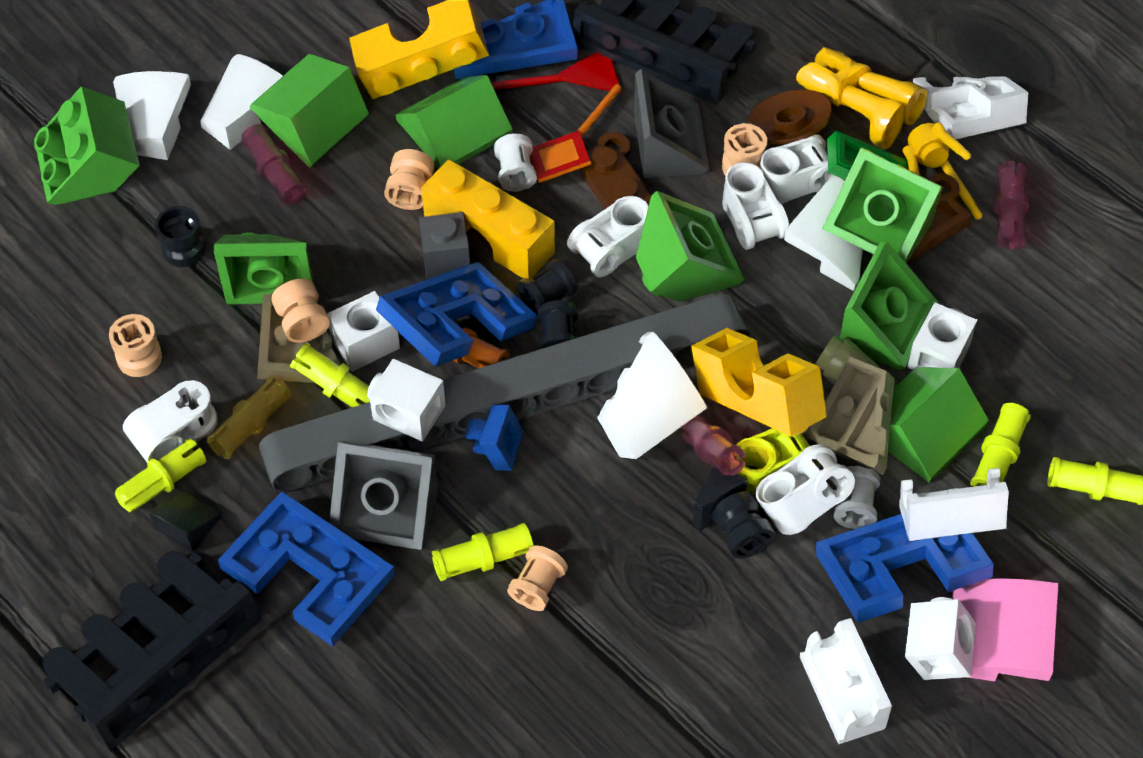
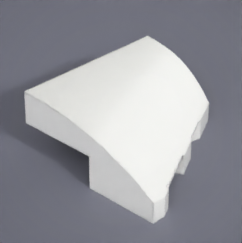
M236 54L231 59L200 121L202 128L231 150L261 127L260 118L249 107L251 103L283 76L253 58Z
M146 71L115 77L113 83L116 98L125 102L137 155L168 160L181 129L178 116L191 86L189 75L176 72Z
M926 77L913 79V83L928 91L927 103L924 109L934 123L941 122L947 133L954 139L1026 123L1028 92L1007 77H985L980 79L953 77L951 87H933L926 82Z
M832 175L787 227L784 240L820 260L821 273L855 291L859 284L863 249L822 229L845 182L843 179Z
M647 332L641 337L639 343L642 344V347L632 366L624 368L617 381L615 395L606 401L597 417L619 457L639 458L707 408L684 369L654 332Z

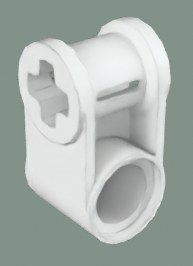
M814 134L806 139L770 148L762 155L760 169L776 199L781 204L818 192L832 176V174L828 173V153L825 150L826 142L820 135Z
M746 162L731 166L725 177L722 205L735 229L741 246L748 250L754 248L756 242L777 236L779 239L785 238V231L789 226L786 212L782 204L776 199L762 170L758 166Z
M625 196L618 199L614 204L593 218L579 224L568 238V248L575 254L580 253L591 265V272L596 277L600 278L611 274L620 264L637 253L648 204L643 199L635 196Z
M194 380L184 381L148 405L133 411L126 418L123 424V431L146 462L152 458L158 461L184 443L188 438L197 442L209 436L215 430L218 416L211 405V396L207 387L201 382ZM183 395H186L188 401L185 404L182 398ZM200 417H202L204 422L202 426L198 420Z
M816 444L806 448L799 456L777 472L765 477L756 489V498L778 531L782 534L792 535L805 530L819 516L836 504L844 501L854 489L855 479L853 473L846 466L837 464L835 453L827 445ZM813 459H817L824 469L819 470L813 463ZM827 479H830L833 482V484L837 487L836 490H833L827 484Z

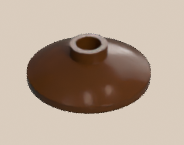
M805 89L790 90L775 94L760 102L750 112L747 124L760 127L766 134L767 144H789L809 138L822 130L831 119L832 107L829 99L822 93Z

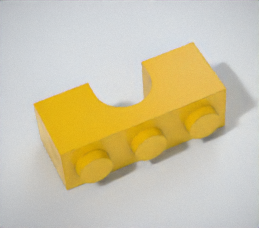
M447 0L428 7L429 26L419 38L412 41H398L388 23L350 37L357 75L371 98L376 99L391 94L407 86L431 79L439 74L489 56L479 17L470 0Z
M449 159L421 187L424 217L463 212L466 232L470 227L480 232L492 247L493 260L522 278L532 279L555 253L554 220Z
M725 328L691 346L700 395L791 437L805 432L808 427L827 417L820 366L789 353L763 366L758 352L757 340L729 328Z

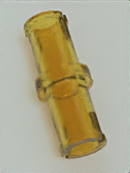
M269 376L266 382L246 401L240 400L232 408L233 414L214 433L207 437V442L212 450L219 456L223 455L224 459H229L253 433L259 434L267 426L266 420L285 401L290 399L291 391L281 379L278 378L276 380L275 376Z

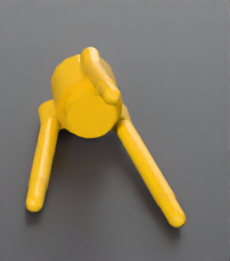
M941 122L935 124L925 123L916 127L908 137L909 145L905 146L902 150L908 160L909 170L920 175L918 162L928 168L940 166L945 174L952 176L959 183V196L974 218L977 220L981 219L982 213L977 207L976 202L947 160L949 147L965 160L971 158L970 152L947 133Z

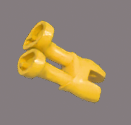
M823 47L818 52L815 62H809L804 65L796 76L797 82L807 90L822 93L837 107L839 105L849 107L868 118L870 121V140L875 146L883 150L888 149L895 142L903 123L911 126L920 117L928 98V91L913 82L899 81L874 73L868 65L857 63L844 53Z

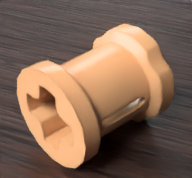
M536 545L528 549L526 553L527 563L518 579L511 581L507 592L517 603L524 605L528 609L543 611L549 601L547 595L556 579L565 575L568 565L556 552Z

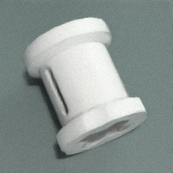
M508 134L495 142V157L500 160L501 164L498 179L505 190L518 192L531 188L536 183L537 174L530 163L529 157L533 151L532 143L525 135Z

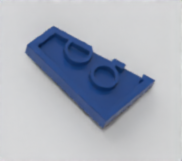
M545 0L533 6L527 2L516 7L515 14L499 21L488 19L481 22L489 56L455 68L453 72L455 79L576 60L577 45L564 0Z

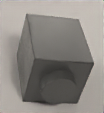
M463 212L419 217L426 280L470 265Z

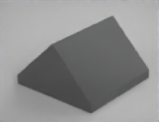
M640 69L635 73L634 117L643 178L706 173L709 171L699 104Z
M340 440L337 446L329 523L352 539L422 550L438 493L434 455Z

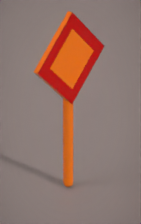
M616 84L577 131L532 147L533 151L530 156L539 183L591 165L582 138L620 93L622 87L619 84Z

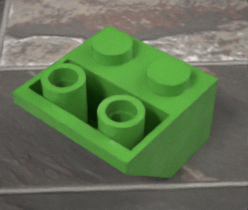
M83 86L69 100L62 104L57 114L45 127H42L37 132L34 138V147L38 156L41 180L48 204L59 205L115 192L140 166L125 102Z

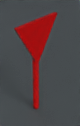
M595 52L558 74L491 82L494 90L565 81L610 92L619 82L612 59Z

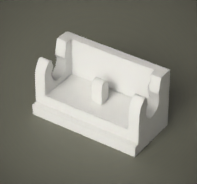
M1000 469L988 470L987 485L921 494H912V479L901 481L899 507L909 541L1006 529L1009 491L1006 482H999Z
M851 618L838 622L834 628L835 633L826 639H821L818 631L811 634L807 640L805 652L800 653L802 664L838 744L884 730L892 707Z

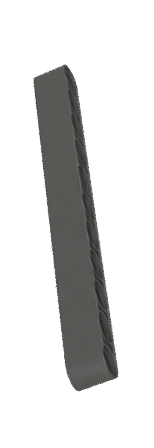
M719 294L443 379L446 406L423 442L373 420L371 404L368 402L275 431L262 439L259 443V450L272 488L278 492L296 491L334 479L337 446L340 440L420 452L464 438L469 421L472 419L487 421L492 405H509L516 419L521 420L616 390L617 381L624 368L632 366L642 347L639 341L647 332H654L661 339L682 368L694 365L692 345L725 328L732 329L748 337H751V334L733 297L729 294Z

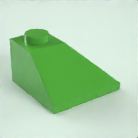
M656 191L651 196L636 254L637 262L643 273L642 281L651 293L681 302L738 286L745 280L712 212Z
M243 233L240 235H223L214 244V255L226 304H262L263 293L273 294L279 286L288 281L308 279L314 283L306 242L271 234Z

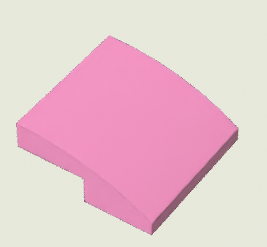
M986 579L953 591L952 599H959L976 622L972 675L969 678L995 682L998 673L1045 681L1050 680L1054 662L1058 583L1024 579Z

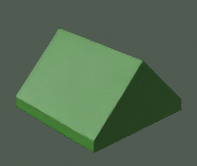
M310 53L251 103L249 107L309 168L369 115L350 68Z
M487 75L462 78L395 114L397 122L423 152L431 157L438 169L448 159L459 165L495 145L499 138L513 134V129Z
M860 148L822 229L872 254L875 253L880 242L887 241L902 260L907 263L932 225L943 186L871 151Z
M887 241L879 243L845 309L840 338L845 340L848 337L871 359L899 370L905 369L910 359L913 342L932 306L938 301Z
M916 367L893 390L888 452L928 483L942 472L989 423V419L960 368Z

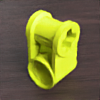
M773 428L750 438H745L736 445L730 472L747 479L746 491L752 492L756 497V489L765 477L777 472L799 456L810 445L802 433L791 437ZM813 459V463L819 469L821 464L817 459ZM745 466H754L758 468V470L749 469Z

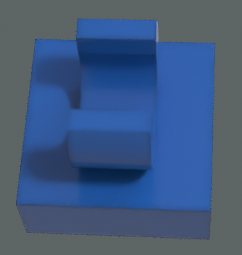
M492 405L487 421L482 419H472L469 421L465 438L476 439L473 451L486 455L494 470L512 471L524 431L509 405Z

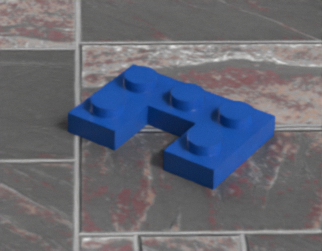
M479 262L382 295L376 307V311L435 367L468 355L474 340L453 320L472 314L490 333L500 341L531 330L537 318V315Z
M282 491L218 559L220 568L256 594L268 584L288 560H291L320 580L294 609L293 615L296 622L332 647L395 576L394 566Z
M902 514L816 542V556L857 623L903 608V594L888 572L899 567L926 559L947 592L993 577L994 564L972 533L909 541Z

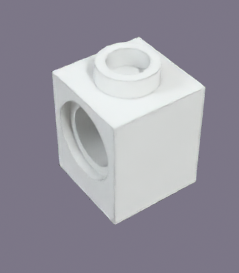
M375 291L327 313L330 320V338L352 372L400 349L398 331L376 311L379 296Z
M934 303L913 342L907 368L910 370H914L916 367L959 368L971 345L977 319L965 315L958 309L947 308Z
M392 359L383 374L377 373L368 389L373 420L422 442L446 406L443 380L395 359Z
M938 597L930 602L911 603L905 657L924 680L971 677L976 622L959 599Z

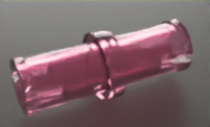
M257 124L246 129L241 136V142L256 161V170L263 179L269 180L283 204L289 205L299 201L305 195L306 187L290 167V158L287 153L277 148L263 125Z
M1015 161L1002 163L998 167L999 195L994 200V210L998 214L997 243L1000 247L1005 248L1006 238L1009 237V249H1018L1026 244L1025 215L1030 209V200L1025 195L1026 166L1019 162L1017 173L1014 174Z
M695 416L683 425L682 429L688 432L682 433L683 439L694 447L696 455L705 463L715 465L724 475H735L745 466V462L740 459L746 458L743 449L732 443L729 433L721 427L712 426L708 420L701 416Z

